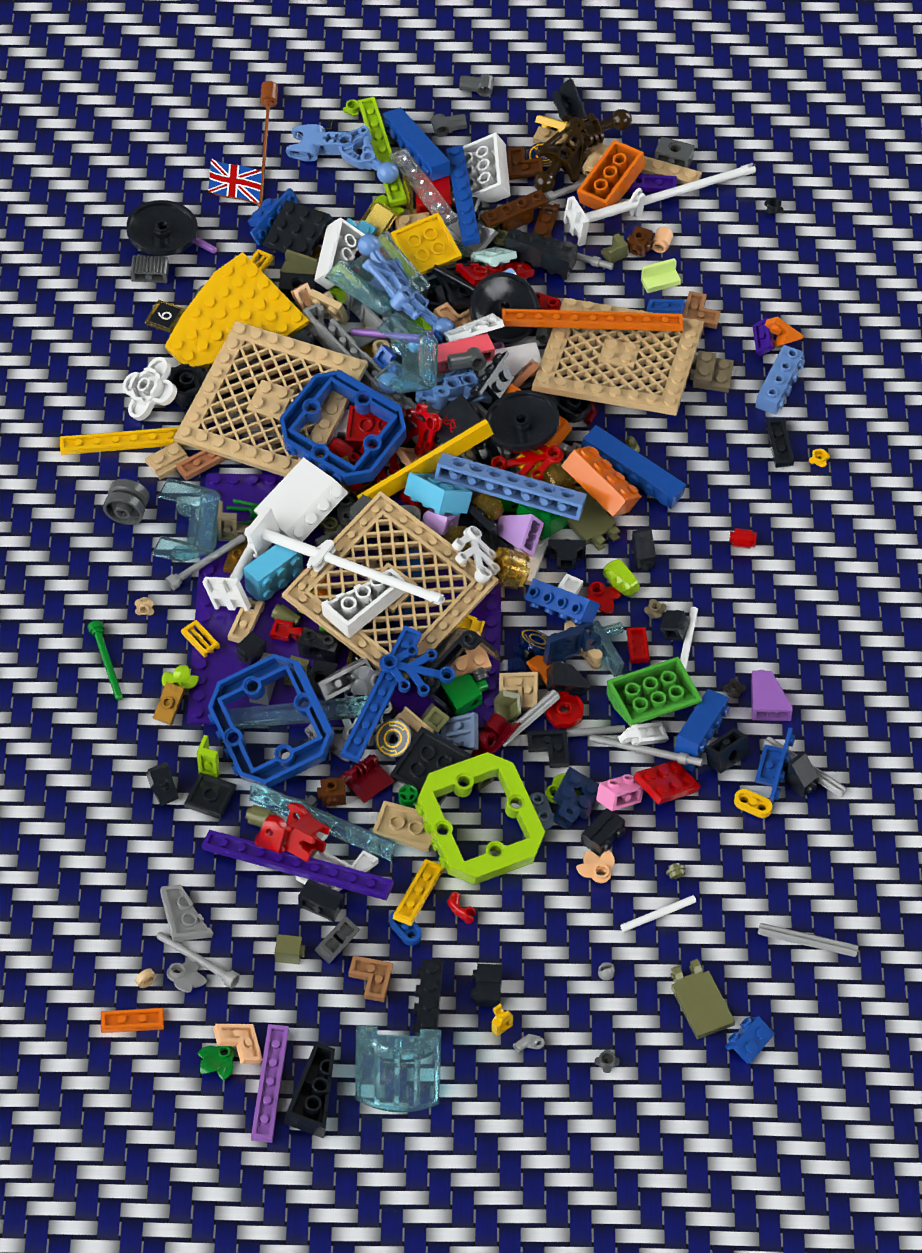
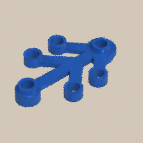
M409 645L406 650L396 656L392 654L384 655L379 662L380 669L385 673L392 674L399 684V691L402 693L410 690V682L404 679L400 671L407 672L417 686V692L421 697H426L429 694L430 687L423 682L419 675L438 678L445 684L453 682L455 677L454 669L449 666H445L441 670L421 666L426 662L436 661L437 652L434 649L427 650L424 655L408 664L401 662L408 657L415 658L418 655V648L415 645ZM409 650H414L415 653L411 654ZM428 654H433L434 657L430 658ZM386 663H391L392 666H386ZM448 675L450 678L446 679L443 676ZM406 684L408 687L402 688L401 685ZM425 688L427 691L422 692L420 689Z

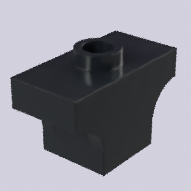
M548 539V557L556 560L557 569L576 570V562L581 558H585L586 540Z
M166 762L148 769L146 772L148 782L160 806L179 799L169 766Z

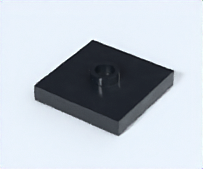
M200 772L184 803V807L221 820L237 789V785Z

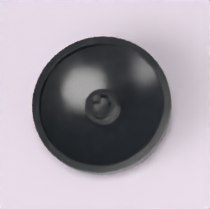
M155 200L144 203L135 208L127 220V236L130 242L140 251L150 255L170 256L181 253L188 249L197 237L198 225L196 217L187 207L173 201Z
M497 272L486 276L475 286L469 300V312L472 321L492 313L502 319V309L539 310V301L533 288L523 278L508 272ZM505 326L485 333H488L493 342L512 344L527 337L535 327Z
M530 390L515 391L500 397L489 407L485 416L494 433L489 439L496 446L513 452L530 451L541 447L555 435L559 427V413L553 400L540 392Z

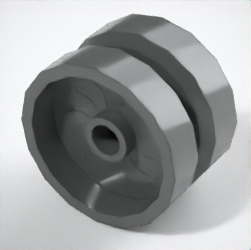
M117 479L110 485L108 495L103 504V511L113 521L120 524L135 525L143 518L150 498L149 492L138 482L129 479Z

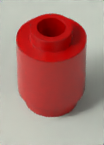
M334 437L328 445L329 451L340 458L345 456L349 458L351 453H356L353 451L354 446L341 438Z
M735 528L734 532L730 531L729 542L733 543L732 547L750 549V547H755L757 533L752 532L753 530Z

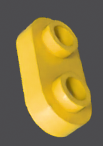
M741 789L735 793L734 804L737 808L759 818H766L771 814L772 802L768 798L748 789Z

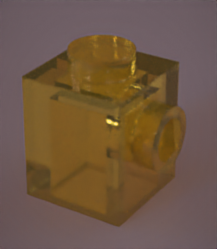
M481 493L472 501L476 509L480 508L488 520L492 519L494 521L504 512L501 501L494 496Z

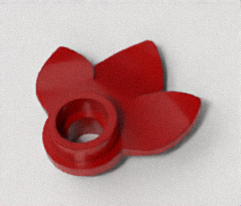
M593 582L588 587V596L586 598L600 604L599 611L610 614L614 611L613 600L620 598L621 594L613 587H605L601 582Z

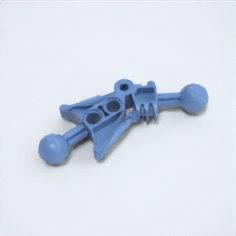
M365 234L360 237L358 241L359 252L364 256L371 257V259L368 258L362 264V267L370 272L384 287L391 297L389 301L391 306L397 311H404L413 320L420 316L432 326L433 333L434 330H437L442 339L445 340L443 333L454 329V323L446 317L438 318L426 308L429 300L425 299L422 294L420 295L417 290L414 291L409 288L411 284L403 272L400 259L395 258L393 261H386L379 252L380 242L376 236Z
M472 368L454 370L445 374L443 378L436 376L431 378L428 374L425 377L421 373L417 383L401 380L396 373L385 371L378 377L377 384L378 388L385 394H392L398 389L415 392L416 402H429L436 410H442L448 405V402H452L461 394L467 399L470 395L469 391L478 384L477 380L479 377L476 376ZM485 390L480 397L471 402L482 401L489 404L492 403L493 398Z

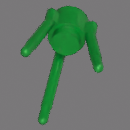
M234 499V503L250 506V508L227 506L226 509L250 512V518H253V520L237 524L251 525L258 516L253 510L260 503Z

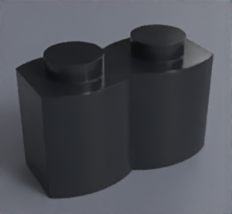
M478 963L477 970H473L472 982H476V988L472 987L471 1000H475V1006L496 1007L500 1004L502 965Z

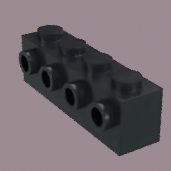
M422 959V967H418L417 979H421L420 985H416L415 997H419V1002L414 1003V1015L417 1016V1022L413 1021L412 1034H416V1044L437 1045L443 960Z

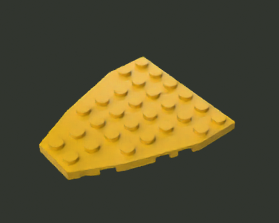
M242 252L213 273L181 315L165 344V348L180 365L189 364V366H198L204 369L209 368V365L214 363L236 321L287 337L295 335L310 323L309 319ZM254 349L245 351V355H249L248 353L253 352Z

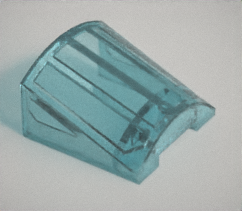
M383 232L378 238L380 242L379 252L386 261H393L395 258L400 259L403 272L411 284L409 288L414 291L417 290L421 295L431 285L389 236ZM361 255L349 265H346L341 259L338 260L325 279L385 318L399 312L391 306L389 302L391 297L380 282L362 267V264L368 258L371 259V257Z
M356 1026L355 1099L372 1108L388 1112H414L439 1104L441 1030L420 1029V1037L381 1035L378 1034V1027Z

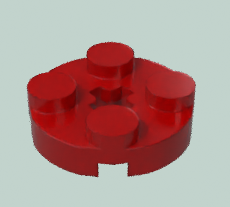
M557 692L560 699L545 711V716L549 723L555 729L571 728L581 723L584 713L582 700L576 695H569V692ZM562 707L569 709L566 713L561 712Z

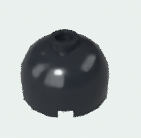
M556 396L559 416L566 419L568 423L582 421L587 417L592 407L591 401Z

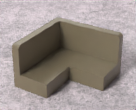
M219 501L217 516L218 541H231L240 534H244L246 527L250 525L237 524L242 522L237 521V513L223 512V501Z

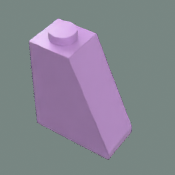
M532 514L500 516L497 532L501 538L528 556L533 557L544 522Z

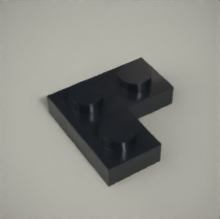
M566 730L527 732L528 753L548 751L550 768L569 767Z

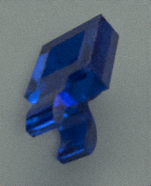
M514 645V659H508L507 673L527 672V659H521L522 645Z

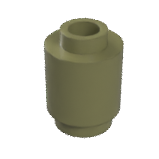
M253 805L252 808L249 807L247 809L245 818L248 819V824L262 827L265 819L271 814L276 815V813L272 812L271 809Z

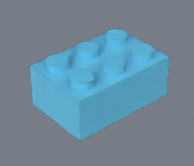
M409 472L404 494L411 497L410 500L421 502L423 507L434 509L435 513L445 515V512L456 516L459 513L467 514L473 492L460 486L434 479L435 474Z
M277 544L243 568L246 590L257 601L270 599L274 593L285 588L289 582L296 579L304 570L302 554Z

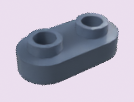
M533 793L529 798L544 830L549 829L553 825L554 816L548 799L543 793Z

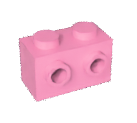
M626 774L599 783L596 800L604 805L605 808L615 811L640 803L644 789L632 775Z

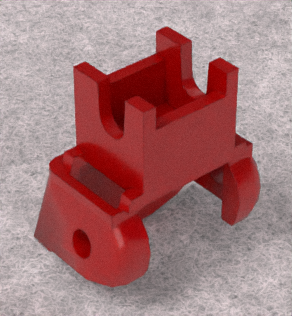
M291 802L288 805L290 811L286 823L280 816L269 815L265 819L261 831L256 835L254 843L256 846L279 854L288 851L308 862L313 851L318 850L323 853L327 844L319 839L316 833L322 832L329 835L331 828L312 818L313 815L302 804Z

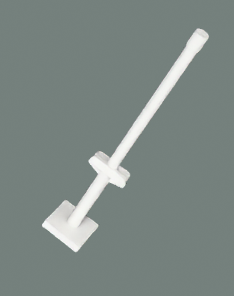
M753 163L737 169L645 196L641 188H638L630 200L584 213L575 197L572 196L567 199L563 222L570 224L571 235H577V244L582 246L586 243L589 223L627 211H629L630 216L635 214L639 217L643 213L644 205L740 176L750 175L756 172V168L753 166Z
M265 506L244 532V535L250 539L248 542L249 548H252L255 552L253 558L262 555L274 543L309 556L307 567L310 569L313 567L315 572H319L328 562L424 598L439 606L444 603L445 597L441 593L424 589L333 555L336 551L333 540H326L318 547L280 534L273 511L269 507Z
M249 545L246 546L229 578H204L203 585L215 609H219L220 606H227L228 610L243 607L245 611H249L251 604L240 583L244 575L243 568L251 563L255 553L252 548H249Z

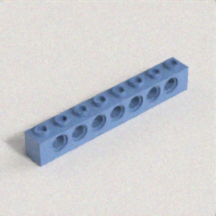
M442 453L437 463L434 479L577 521H579L583 512L587 494L447 453Z

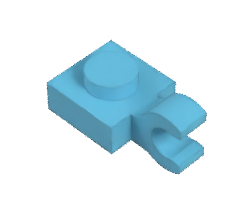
M350 218L346 220V222L363 234L375 235L378 230L377 227L363 220L359 224Z

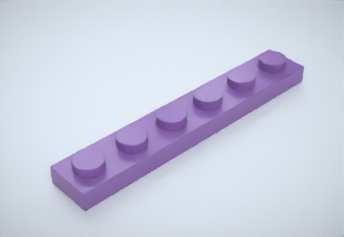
M268 1024L251 1141L273 1142L289 1026Z

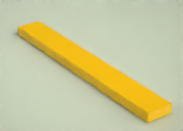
M484 419L357 495L358 499L363 494L373 499L380 491L388 497L394 495L406 487L409 472L430 473L437 468V463L442 453L459 456L494 435L488 421Z
M179 427L61 436L60 452L61 455L166 447L175 442L173 437Z

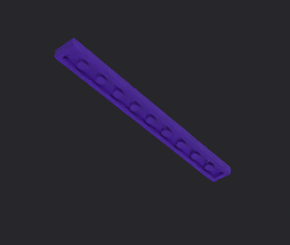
M213 830L208 831L201 845L205 851L386 901L394 886V881L388 878L311 857L306 862L288 851L279 854L256 846L253 841Z

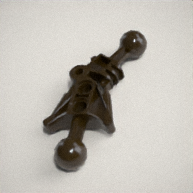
M618 109L613 112L611 118L600 122L593 113H589L586 117H573L566 124L565 129L557 132L535 150L537 156H545L552 161V164L546 171L539 172L535 176V188L543 193L553 190L556 183L555 176L560 169H563L569 175L570 181L575 183L579 179L587 148L603 143V131L614 128L618 131H624L628 129L632 123V116L629 111ZM565 133L568 135L563 143L555 144L562 138V135ZM570 141H573L575 146L571 145ZM560 153L564 154L566 159L562 158Z

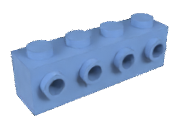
M783 345L757 395L755 408L775 415L779 408H783L785 396H789L791 392L792 382L795 383L797 381L798 371L804 367L803 351Z

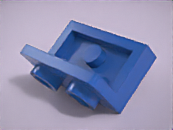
M759 1016L744 1019L740 1024L741 1028L728 1038L729 1043L725 1046L727 1050L734 1049L747 1064L755 1059L775 1034Z

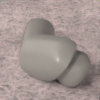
M528 1034L514 1043L513 1048L517 1053L525 1048L541 1049L545 1041L540 1036Z

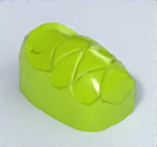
M620 559L613 560L605 565L603 570L604 577L608 578L612 587L621 594L631 597L640 591L638 580Z

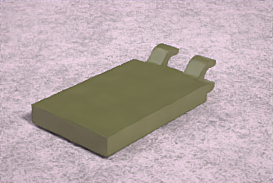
M583 488L576 490L587 494L579 521L568 518L567 525L581 540H586V545L592 543L598 551L605 548L603 544L605 542L604 534H607L613 542L620 539L618 535L620 530L616 527V522Z
M698 959L690 961L691 966H689L692 974L683 977L679 966L671 968L673 972L671 977L675 982L671 985V989L697 1040L735 1026V1020L710 972L706 971L703 973Z

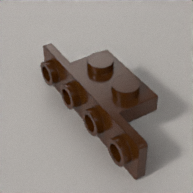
M537 190L480 214V219L488 228L500 224L499 230L509 232L510 229H516L533 222L534 209L548 204V199L541 190Z

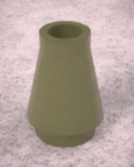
M277 603L271 614V617L274 619L294 622L295 627H297L301 616L294 613L284 604Z

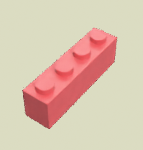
M488 333L419 349L418 363L425 376L427 374L433 376L450 371L447 362V356L450 354L464 353L472 347H477L481 350L487 363L492 361L495 347Z

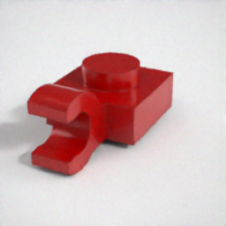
M275 619L270 632V638L289 642L291 637L298 641L304 628L295 627L294 622Z

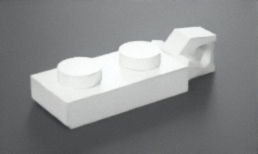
M662 722L635 724L618 736L621 744L631 742L632 745L636 746L665 743L669 740Z

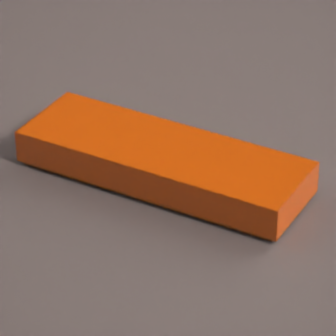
M163 1008L101 1011L102 1033L164 1030Z

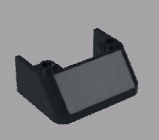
M460 627L455 629L437 648L436 661L426 662L422 667L441 670L445 666H450L465 649L473 650L478 645L498 662L502 663L503 659L497 649L476 632ZM419 675L423 682L430 687L429 694L426 697L448 716L452 717L453 713L447 704L434 694L440 686V680ZM425 688L420 689L422 692L427 691Z

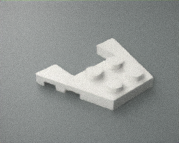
M322 832L316 833L317 837L322 841H325L328 835ZM315 850L311 853V858L362 872L369 871L379 862L377 857L364 850L352 865L325 851L321 853ZM296 876V880L304 885L308 881L306 878ZM317 882L338 892L342 890L339 887Z

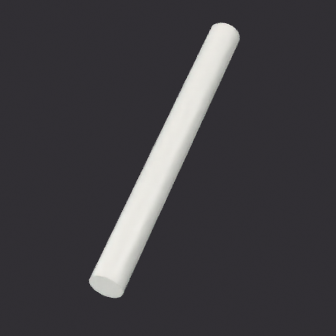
M691 607L688 619L690 624L685 634L680 658L685 669L698 608Z
M694 895L621 924V930L626 932L696 903V898Z

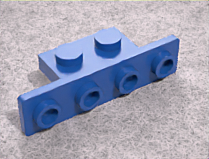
M288 188L279 199L268 198L264 200L258 210L253 212L251 218L247 221L251 227H254L250 234L257 245L261 246L285 201L299 202L291 188Z
M790 727L788 728L783 749L764 745L755 778V783L772 787L770 795L772 805H774L775 800H779L781 788H778L779 783L784 782L786 774L783 768L785 764L789 763L791 753H788L789 746L793 747L795 735H792L793 728Z

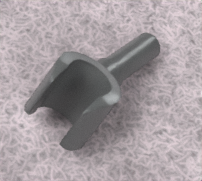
M312 795L306 800L292 796L289 798V801L302 804L308 811H312L318 805L316 803L317 799Z

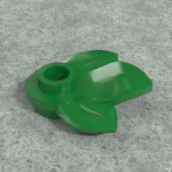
M210 1045L203 1047L198 1052L199 1057L203 1059L200 1064L201 1074L217 1071L223 1081L232 1074L234 1070L232 1060L235 1057V1050L232 1046L216 1047ZM224 1051L228 1052L226 1055L221 1054Z

